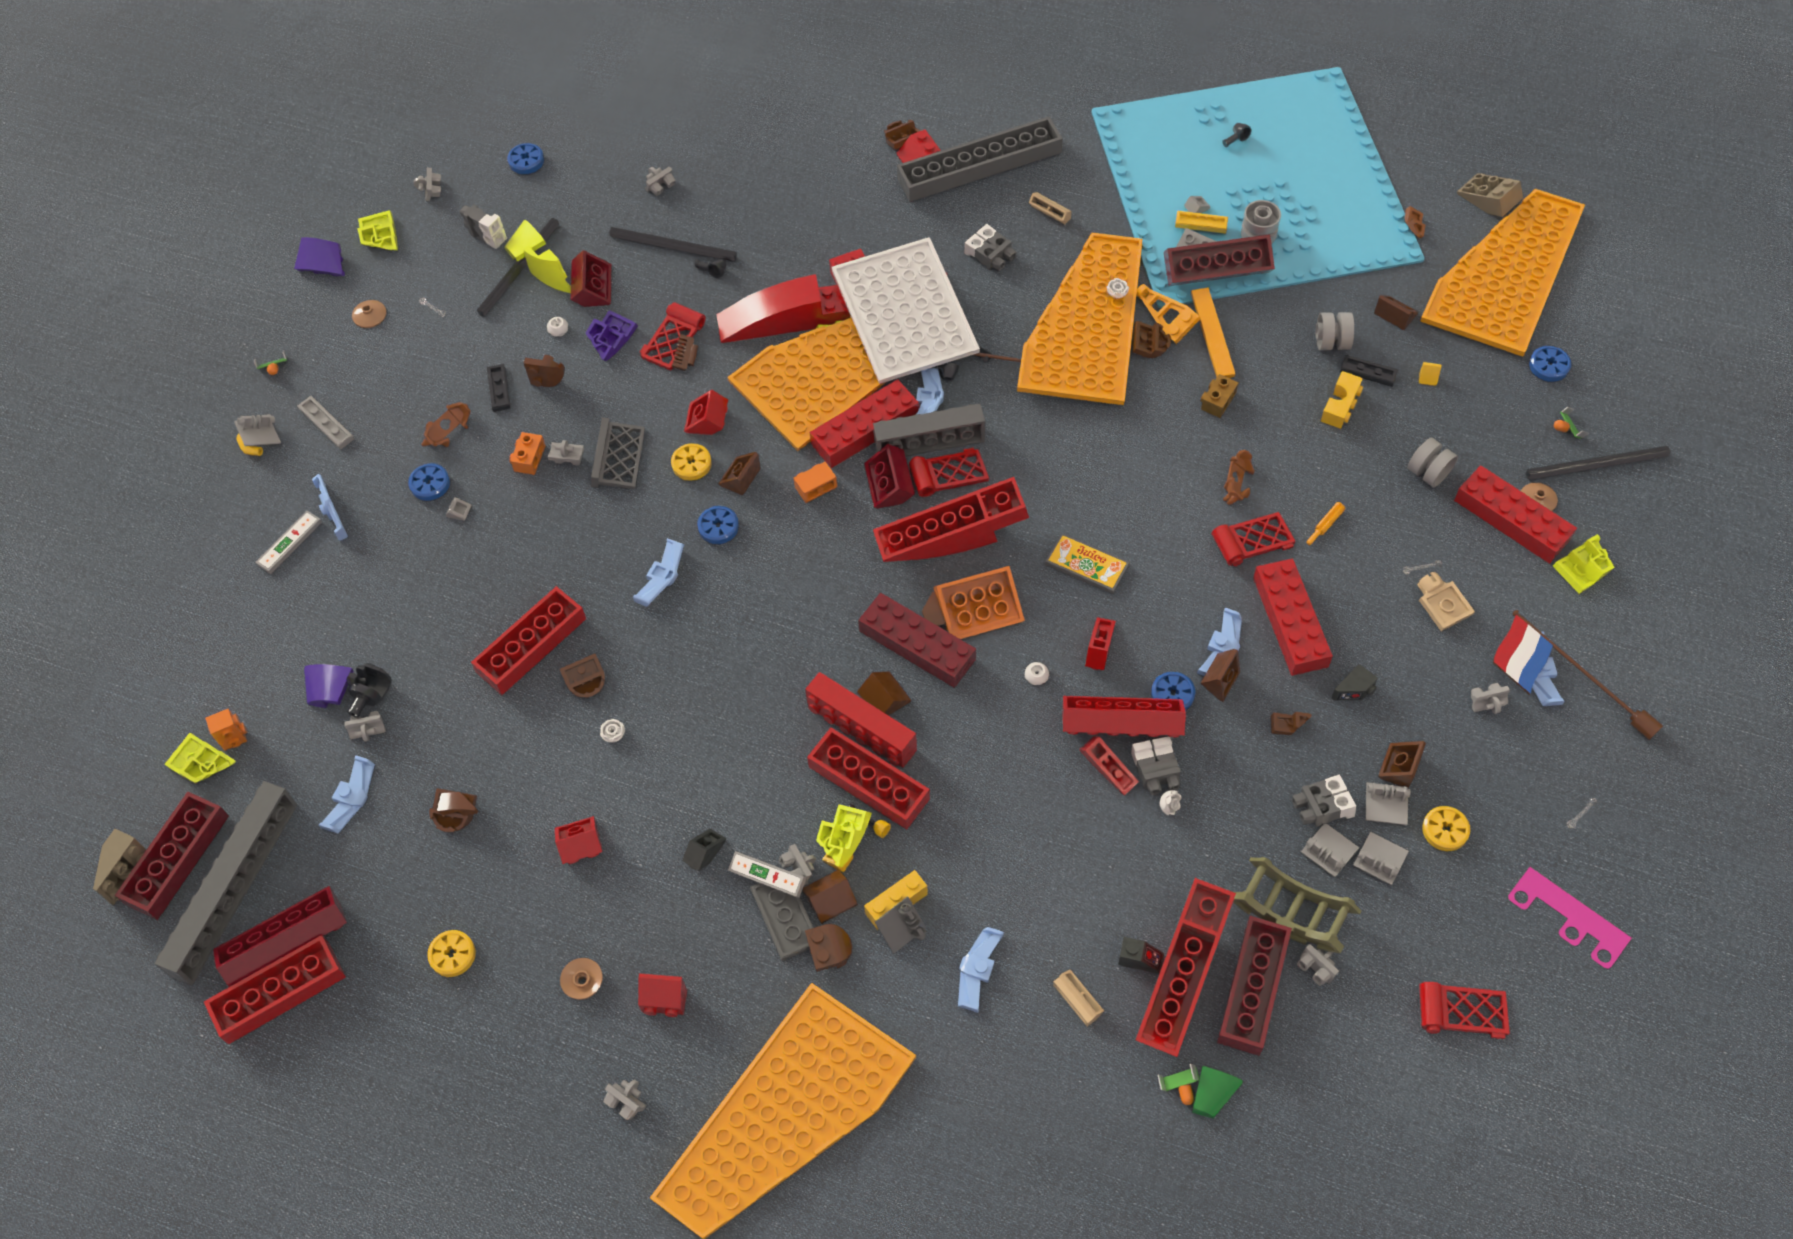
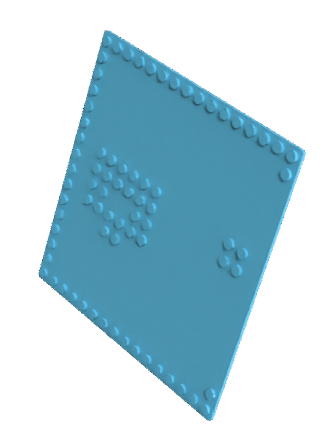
M1340 67L1092 109L1091 113L1134 238L1143 239L1141 260L1151 289L1182 304L1193 303L1191 290L1209 288L1212 299L1422 263L1424 261L1421 248L1414 233L1405 223V212ZM1236 123H1244L1251 127V135L1245 141L1236 140L1227 148L1223 145L1222 140L1234 134L1233 127ZM1190 196H1202L1211 208L1201 214L1228 217L1226 234L1200 230L1192 231L1215 241H1225L1242 238L1241 228L1246 207L1251 202L1266 200L1274 203L1281 211L1277 237L1272 243L1275 269L1269 273L1168 287L1164 251L1167 248L1176 247L1185 231L1184 228H1175L1177 211L1189 212L1184 206ZM1161 300L1156 301L1158 308H1162L1165 305Z

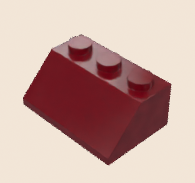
M585 250L581 251L572 260L570 300L584 307L610 305L612 264Z
M887 444L864 463L874 508L879 509L900 505L915 495L903 449Z

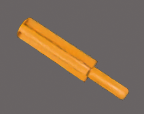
M1337 502L1315 527V532L1306 541L1308 545H1311L1319 535H1324L1343 513L1345 506L1342 503Z

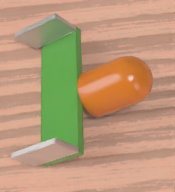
M285 350L282 352L284 358L258 365L257 360L254 359L256 368L260 369L268 366L267 372L270 375L277 374L279 367L276 363L287 360Z
M1566 407L1560 412L1565 421H1555V430L1567 432L1570 428L1576 438H1584L1589 433L1585 431L1578 432L1568 416L1574 409Z
M1190 1064L1191 1069L1164 1078L1162 1075H1157L1161 1090L1169 1091L1178 1088L1184 1105H1191L1194 1102L1192 1087L1187 1084L1199 1081L1197 1068L1193 1064Z

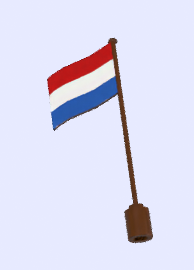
M1519 610L1513 611V616L1515 617L1511 628L1496 650L1493 664L1529 695L1531 694L1534 681L1547 663L1553 647L1632 715L1630 717L1632 720L1630 725L1648 740L1663 727L1646 710L1634 712L1518 613Z

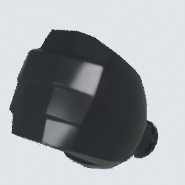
M372 663L358 665L356 667L357 674L350 673L346 678L349 693L355 699L347 712L355 718H359L365 705H377L391 686V676L383 668Z

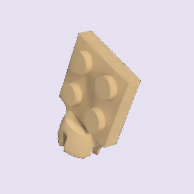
M1432 572L1430 577L1427 574L1418 583V587L1424 594L1419 601L1440 631L1457 624L1475 613L1454 582L1445 583L1438 573Z

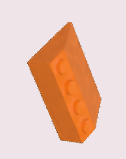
M1010 566L933 587L946 622L947 631L959 639L1025 621Z

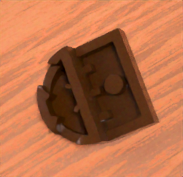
M899 120L887 125V130H884L887 144L893 149L899 150L910 135L921 130L915 127L913 120H908L907 123H902Z
M1136 321L1133 329V353L1147 358L1161 356L1171 345L1170 334L1166 335L1162 330L1163 326L1157 322L1151 326Z
M544 355L543 360L526 357L524 360L530 384L537 387H553L560 383L565 373L564 365L561 362L559 364L553 361L554 358L549 355Z
M595 653L559 669L569 691L577 697H592L599 693L604 686L605 674Z
M436 788L433 808L429 810L430 819L433 820L436 828L444 832H455L465 828L471 822L474 814L463 816L461 813L455 812L441 815L437 811L441 794L457 791ZM462 793L475 807L477 795Z
M825 924L805 930L816 972L835 966L838 969L847 963L852 954V942L849 935L841 927L834 924Z

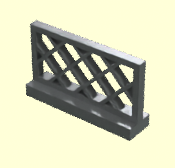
M602 417L591 475V487L599 488V485L635 489L645 427L609 422V418ZM612 428L620 429L623 433L615 436L612 433ZM633 431L640 432V436L633 439L630 433ZM626 436L630 442L623 445L619 440ZM616 442L620 448L612 451L609 445ZM634 445L638 450L631 454L627 448ZM624 451L627 457L620 460L617 454ZM613 457L617 463L610 466L606 461ZM631 459L635 465L628 469L624 463ZM621 465L625 472L618 475L614 469ZM609 472L615 477L611 480L603 479L604 475ZM629 474L633 480L632 483L624 482L621 478Z

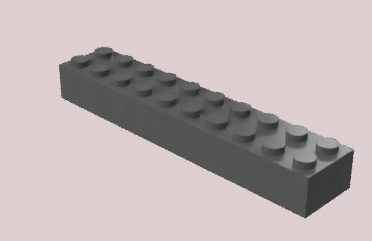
M1045 117L897 165V179L909 202L1060 154L1062 153L1063 138L1051 118Z
M263 781L261 787L256 790L255 797L246 807L243 817L235 825L234 832L229 840L225 842L219 857L214 860L212 869L202 880L200 889L192 897L188 909L180 917L179 924L174 932L170 934L164 949L157 956L155 965L169 977L191 986L194 984L298 806L285 788Z

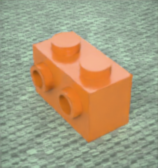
M521 432L520 438L516 440L514 453L510 455V464H512L514 472L535 475L546 447L542 435Z
M826 462L817 464L793 478L795 489L805 503L837 487L836 476Z
M229 709L205 718L210 734L224 751L247 742L245 734L248 732L244 723H241L237 714H232Z

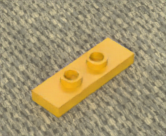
M1177 211L1175 228H1188L1226 234L1228 217Z

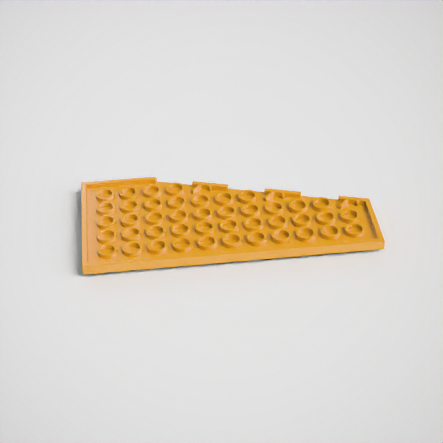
M1534 189L1480 243L1470 249L1448 273L1438 279L1420 322L1523 357L1585 204Z
M1091 233L1074 265L1071 266L1063 279L1057 293L1038 320L1037 326L1023 345L1017 392L1124 405L1143 239ZM1119 278L1126 281L1129 290L1123 298L1116 299L1108 294L1107 286L1111 280Z
M852 318L827 327L822 326L799 335L798 338L776 346H768L728 376V381L797 451L811 442L810 431L866 399L886 383L879 384Z
M811 983L651 1195L650 1199L700 1238L706 1239L877 1113L914 1062L916 1055Z

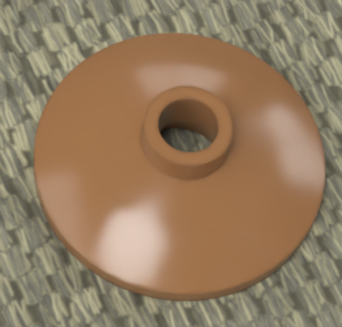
M367 300L354 308L352 319L359 327L372 328L383 322L387 311L381 302Z
M1530 483L1521 489V492L1549 510L1553 511L1556 508L1558 498L1554 490L1542 483Z
M578 958L569 962L564 967L560 976V985L564 993L570 998L577 1000L587 999L599 990L603 974L595 961L588 958ZM582 978L586 979L584 984L579 983Z

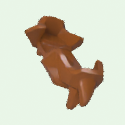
M458 402L447 405L446 408L448 410L434 423L430 421L426 424L425 439L421 445H443L448 447L450 440L449 438H444L461 423L464 428L468 429L466 424L470 415L468 404ZM442 420H449V429H442L440 422Z
M1240 450L1235 457L1230 458V468L1224 485V489L1228 494L1223 498V501H1228V505L1236 501H1242L1250 495V488L1241 492L1244 473L1247 472L1253 475L1255 472L1251 463L1252 455L1247 450ZM1233 472L1237 473L1238 482L1235 481Z

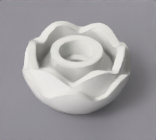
M1119 278L1111 280L1107 286L1108 294L1116 299L1123 298L1129 290L1126 281Z
M554 317L549 320L547 331L552 336H563L568 331V322L562 317Z
M1034 662L1026 667L1025 679L1030 684L1041 685L1048 680L1049 670L1044 664Z
M607 720L601 725L600 735L606 742H617L625 733L623 723L618 720Z
M1175 790L1167 791L1162 795L1160 807L1166 815H1175V811L1180 809L1179 801L1181 800V795Z

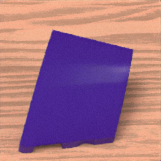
M301 237L294 269L297 271H312L315 274L344 276L345 271L342 270L341 266L343 258L341 256L340 244L323 239Z
M609 310L602 322L594 318L586 331V335L598 351L601 359L606 362L623 347L638 325Z
M326 664L305 666L307 704L321 708H327L328 703L340 705L348 687L346 678L350 673H354L353 669Z

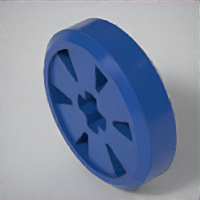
M523 143L510 150L507 160L512 171L518 174H530L542 167L544 155L539 146L532 143Z
M1543 346L1533 352L1529 361V367L1538 378L1555 382L1564 379L1568 375L1571 368V359L1565 351L1558 347Z
M429 463L416 468L411 473L408 484L416 498L430 501L446 493L450 486V478L444 467Z
M714 506L706 509L700 515L697 523L700 536L711 544H723L732 540L739 529L737 515L730 508L724 506Z
M1166 672L1158 676L1153 682L1151 697L1158 699H1183L1186 711L1193 704L1195 687L1186 675L1179 672ZM1171 690L1176 691L1175 696L1170 695Z

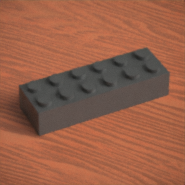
M970 404L959 408H950L948 410L933 411L931 413L916 414L914 416L899 417L893 420L873 423L876 453L887 444L903 449L905 457L985 442V419L981 404Z

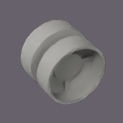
M1266 200L1251 202L1245 209L1241 237L1246 238L1270 234L1271 243L1276 240L1281 219L1279 207Z
M1332 312L1319 313L1316 324L1318 350H1332L1334 342L1337 350H1351L1354 340V318L1351 312H1339L1336 322Z
M1431 437L1415 451L1408 463L1407 469L1416 476H1420L1425 472L1423 481L1434 488L1448 476L1455 466L1458 456L1449 449L1441 452L1442 444Z

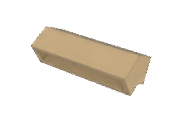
M1038 192L1032 193L1029 201L1032 207L1064 225L1071 219L1072 211Z
M1071 970L1062 973L1053 982V986L1087 1027L1104 1012L1102 1007Z

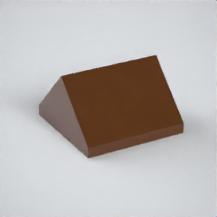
M1389 295L1379 296L1374 312L1375 315L1402 330H1405L1419 313Z
M752 452L737 456L718 484L743 496L761 469L758 453Z
M1231 649L1217 653L1200 683L1222 702H1224L1240 674L1238 650Z
M890 671L872 672L857 691L863 700L888 716L911 702L909 696Z
M1424 741L1390 743L1378 777L1398 786L1409 788L1415 777L1426 743Z
M839 870L802 889L821 924L858 905L847 878Z

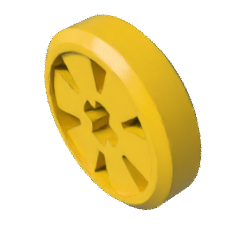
M686 444L679 447L673 453L671 465L676 476L683 480L693 481L704 477L710 471L712 461L709 451L702 445Z
M1440 806L1432 809L1426 815L1422 830L1424 837L1433 847L1442 851H1454L1461 848L1468 840L1470 824L1465 815L1459 810L1449 806ZM1443 826H1444V827H1448V826H1449V827H1450V830H1449V831H1448V830H1445V831H1444L1442 828H1443Z
M458 930L445 931L439 934L429 946V964L441 976L455 977L461 975L474 962L476 954L474 943L464 932ZM453 949L456 953L450 958L447 954Z

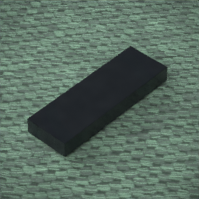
M1345 355L1340 372L1344 371L1393 387L1398 372L1397 369Z
M500 364L487 367L493 412L511 409L505 365Z

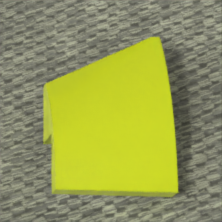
M390 210L358 219L360 228H357L362 245L394 251L398 250L396 230Z
M524 220L504 248L518 262L525 257L524 248L529 246L533 251H536L546 243L537 230L528 221Z
M529 246L523 249L529 270L537 279L552 288L571 293V286L565 280L567 275L559 259L550 249L539 256Z
M1598 534L1588 539L1583 545L1572 550L1566 557L1558 560L1553 565L1579 594L1614 569L1606 549H1602L1599 543L1601 538Z
M189 733L167 760L165 766L196 784L235 764L236 761L192 733Z
M838 805L833 823L821 821L816 841L820 846L824 847L827 855L833 858L836 866L843 867L853 855L866 831L872 813Z

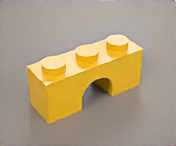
M1344 371L1341 372L1333 395L1342 400L1329 398L1323 411L1321 422L1340 429L1344 422L1348 423L1351 416L1349 411L1350 409L1354 410L1357 403L1355 398L1356 396L1360 397L1364 386H1361L1363 378Z
M914 870L864 905L865 915L875 928L879 930L875 924L876 920L907 896L913 905L928 895L927 884Z

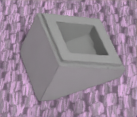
M1190 196L1184 205L1189 212L1203 213L1211 208L1202 196Z
M454 497L445 516L465 521L471 504Z

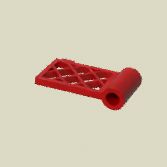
M676 302L668 305L666 318L648 345L644 344L639 352L642 359L670 371L673 368L674 354L677 351L676 349L672 350L671 345L678 343L680 339L669 340L668 335L678 332V336H680V331L689 330L690 332L686 336L693 338L697 330L700 331L703 328L706 320L704 314ZM669 322L675 324L676 328L666 331V326ZM666 336V342L657 344L658 338ZM669 346L670 351L660 354L659 348ZM657 349L658 355L648 356L650 351ZM672 355V360L669 364L662 361V358Z
M974 447L963 449L961 453L929 459L916 456L909 462L918 494L921 497L931 496L936 491L989 481L979 449L975 450ZM976 456L977 461L974 464L967 461V458ZM951 460L961 462L958 467L949 464ZM939 463L943 467L939 471L933 468L932 464ZM963 464L972 468L969 473L960 469ZM946 467L954 471L952 476L943 473ZM974 470H977L981 472L983 476L976 477L972 475V473ZM959 473L965 476V479L959 481L954 477ZM941 476L947 479L948 482L939 484L938 478Z
M1279 512L1231 526L1226 524L1220 525L1211 533L1229 566H1238L1242 564L1243 559L1280 548L1283 551L1291 549L1296 542ZM1276 519L1279 527L1270 525L1268 522ZM1253 525H1259L1264 528L1261 533L1259 531L1251 529V527ZM1265 529L1276 532L1275 537L1264 534ZM1236 530H1243L1247 534L1245 537L1237 535ZM1279 533L1286 536L1288 540L1281 541L1276 539ZM1248 534L1260 537L1258 542L1247 539ZM1263 538L1272 542V544L1265 546L1260 544V540ZM1244 544L1254 546L1255 549L1247 552Z
M1423 982L1419 984L1422 1028L1427 1033L1436 1034L1444 1029L1491 1034V1038L1505 1039V1035L1510 1034L1506 991L1445 986L1438 982ZM1447 992L1454 993L1460 1000L1453 1005L1447 999ZM1469 994L1475 995L1481 1001L1477 1007H1474L1466 999ZM1491 996L1500 997V1007L1498 1009L1488 1001ZM1461 1002L1471 1010L1466 1017L1456 1008ZM1482 1004L1493 1013L1488 1019L1477 1010ZM1453 1011L1462 1021L1459 1024H1449L1448 1014ZM1474 1013L1483 1024L1474 1026L1468 1018ZM1496 1016L1502 1022V1029L1495 1028L1489 1021Z

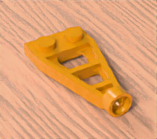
M1145 284L1137 288L1136 296L1144 302L1155 321L1163 326L1162 330L1166 335L1170 334L1171 340L1175 344L1201 319L1187 305L1155 292ZM1157 300L1165 303L1159 312L1152 307ZM1169 309L1178 311L1180 314L1170 324H1167L1163 318Z

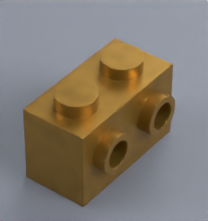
M1219 374L1216 380L1213 379L1211 381L1208 392L1203 393L1200 402H1202L1201 410L1221 418L1236 395L1239 382Z

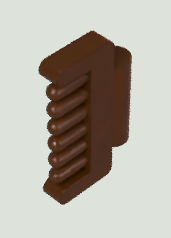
M681 334L672 367L686 371L687 366H694L698 346L693 344L694 338Z

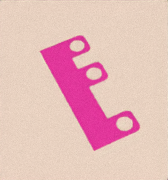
M1531 867L1528 868L1508 895L1509 900L1521 909H1527L1537 896L1568 918L1559 930V935L1574 946L1581 942L1587 932L1600 942L1591 953V958L1606 969L1612 967L1632 939ZM1517 891H1523L1528 895L1526 903L1521 904L1515 900L1514 895ZM1575 927L1579 932V937L1575 940L1569 939L1565 934L1566 928ZM1605 949L1609 951L1611 960L1607 963L1600 961L1597 957L1599 950Z

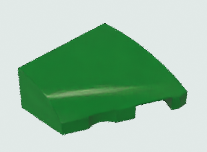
M1202 1066L1192 1113L1214 1119L1235 1091L1240 1088L1243 1080L1222 1071Z

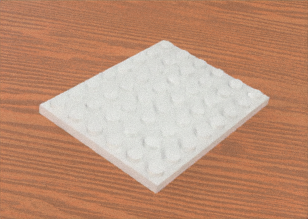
M930 237L832 267L835 280L879 384L980 352L977 341Z

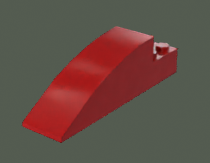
M814 274L789 280L749 295L718 313L717 321L721 343L812 330L816 329L818 325H833L836 321H844L851 318V315L838 285L818 288L817 277Z
M1012 477L875 528L873 532L884 562L920 560L956 554L998 542L994 531L1028 519L1029 515L1016 480Z
M1194 879L1135 1041L1172 1056H1178L1236 893L1200 879Z

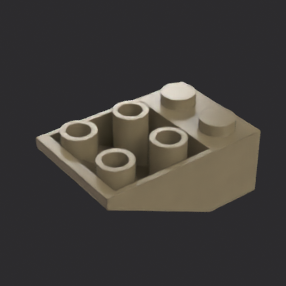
M1477 173L1457 191L1459 196L1487 214L1501 217L1523 199L1521 181Z
M114 829L102 845L93 889L107 902L114 905L119 900L114 895L147 849L134 837Z

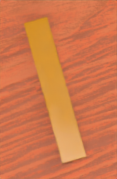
M1209 288L1191 290L1196 313L1201 318L1199 322L1216 377L1221 374L1225 377L1233 378L1236 373Z

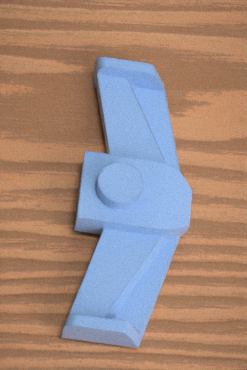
M928 368L921 371L924 388L918 387L916 400L919 402L920 408L917 414L937 411L939 405L944 400L938 368Z
M317 474L312 481L315 487L320 488L321 491L319 498L322 504L319 505L323 516L327 514L330 521H334L336 525L334 533L338 540H343L348 535L330 499L322 476Z
M667 538L662 562L654 561L646 575L647 580L650 581L633 596L634 602L647 607L666 586L674 583L678 576L677 569L684 544Z
M1228 608L1224 609L1222 631H1214L1207 650L1213 651V653L1198 669L1197 674L1205 676L1217 653L1231 649L1239 651L1242 617L1239 612Z
M1548 657L1547 663L1532 686L1542 706L1563 705L1565 702L1550 679L1557 676L1553 657Z
M355 756L349 783L340 781L332 796L333 801L338 804L323 822L318 825L321 829L339 834L356 812L363 807L368 798L367 794L374 770V763L366 758Z
M990 927L984 928L968 954L962 958L959 967L958 1007L979 1012L980 981L989 982L994 966V960H990L989 957L1002 939L1004 932Z

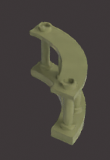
M1251 857L1249 861L1257 870L1246 891L1234 892L1236 895L1233 903L1248 915L1252 912L1263 920L1292 928L1290 939L1304 945L1308 941L1317 944V949L1341 953L1344 945L1338 940L1337 934L1348 913H1361L1355 901L1349 897H1337L1312 889L1280 871L1268 858ZM1265 874L1275 881V884L1264 905L1254 899L1253 894ZM1282 887L1297 894L1285 917H1281L1271 910ZM1304 898L1319 904L1308 927H1303L1293 922ZM1327 907L1339 911L1329 932L1316 931Z

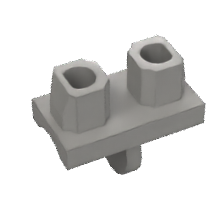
M670 166L663 171L661 168L655 169L654 167L648 169L649 175L646 176L648 180L646 181L647 187L645 188L648 193L651 191L658 196L663 192L662 183H665L668 188L675 184L676 180L672 175Z
M427 167V176L425 178L423 176L415 178L414 187L419 191L425 189V201H430L431 197H440L441 186L434 185H440L441 174L432 173V168Z
M563 440L562 443L552 442L548 460H553L559 464L571 462L573 465L579 466L584 446L568 444L567 440Z
M1494 683L1485 692L1479 687L1472 689L1473 711L1478 712L1491 709L1494 714L1500 713L1501 707L1508 704L1509 687H1501L1498 683Z
M378 711L370 712L368 717L365 718L351 716L350 721L345 722V728L349 733L350 740L362 737L364 742L370 740V735L386 732V727Z
M795 844L791 845L788 852L780 856L779 862L783 868L792 865L794 870L790 872L807 878L804 886L809 884L808 879L812 876L811 872L814 870L812 864L815 863L816 858L814 855L807 856L805 852L800 854Z
M1311 944L1305 948L1297 963V966L1303 971H1307L1311 967L1316 972L1312 978L1319 986L1326 982L1330 984L1339 972L1334 967L1335 963L1330 959L1333 952L1328 951L1325 954L1320 949L1316 950Z
M635 1079L630 1083L623 1080L621 1086L617 1083L613 1085L609 1083L605 1088L608 1093L603 1102L611 1108H616L619 1101L624 1103L625 1105L619 1114L626 1120H631L637 1112L643 1111L647 1106L637 1099L641 1092L637 1090L639 1082Z

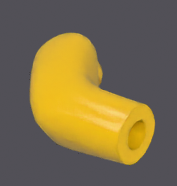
M238 433L236 439L243 453L255 456L262 455V447L245 446Z

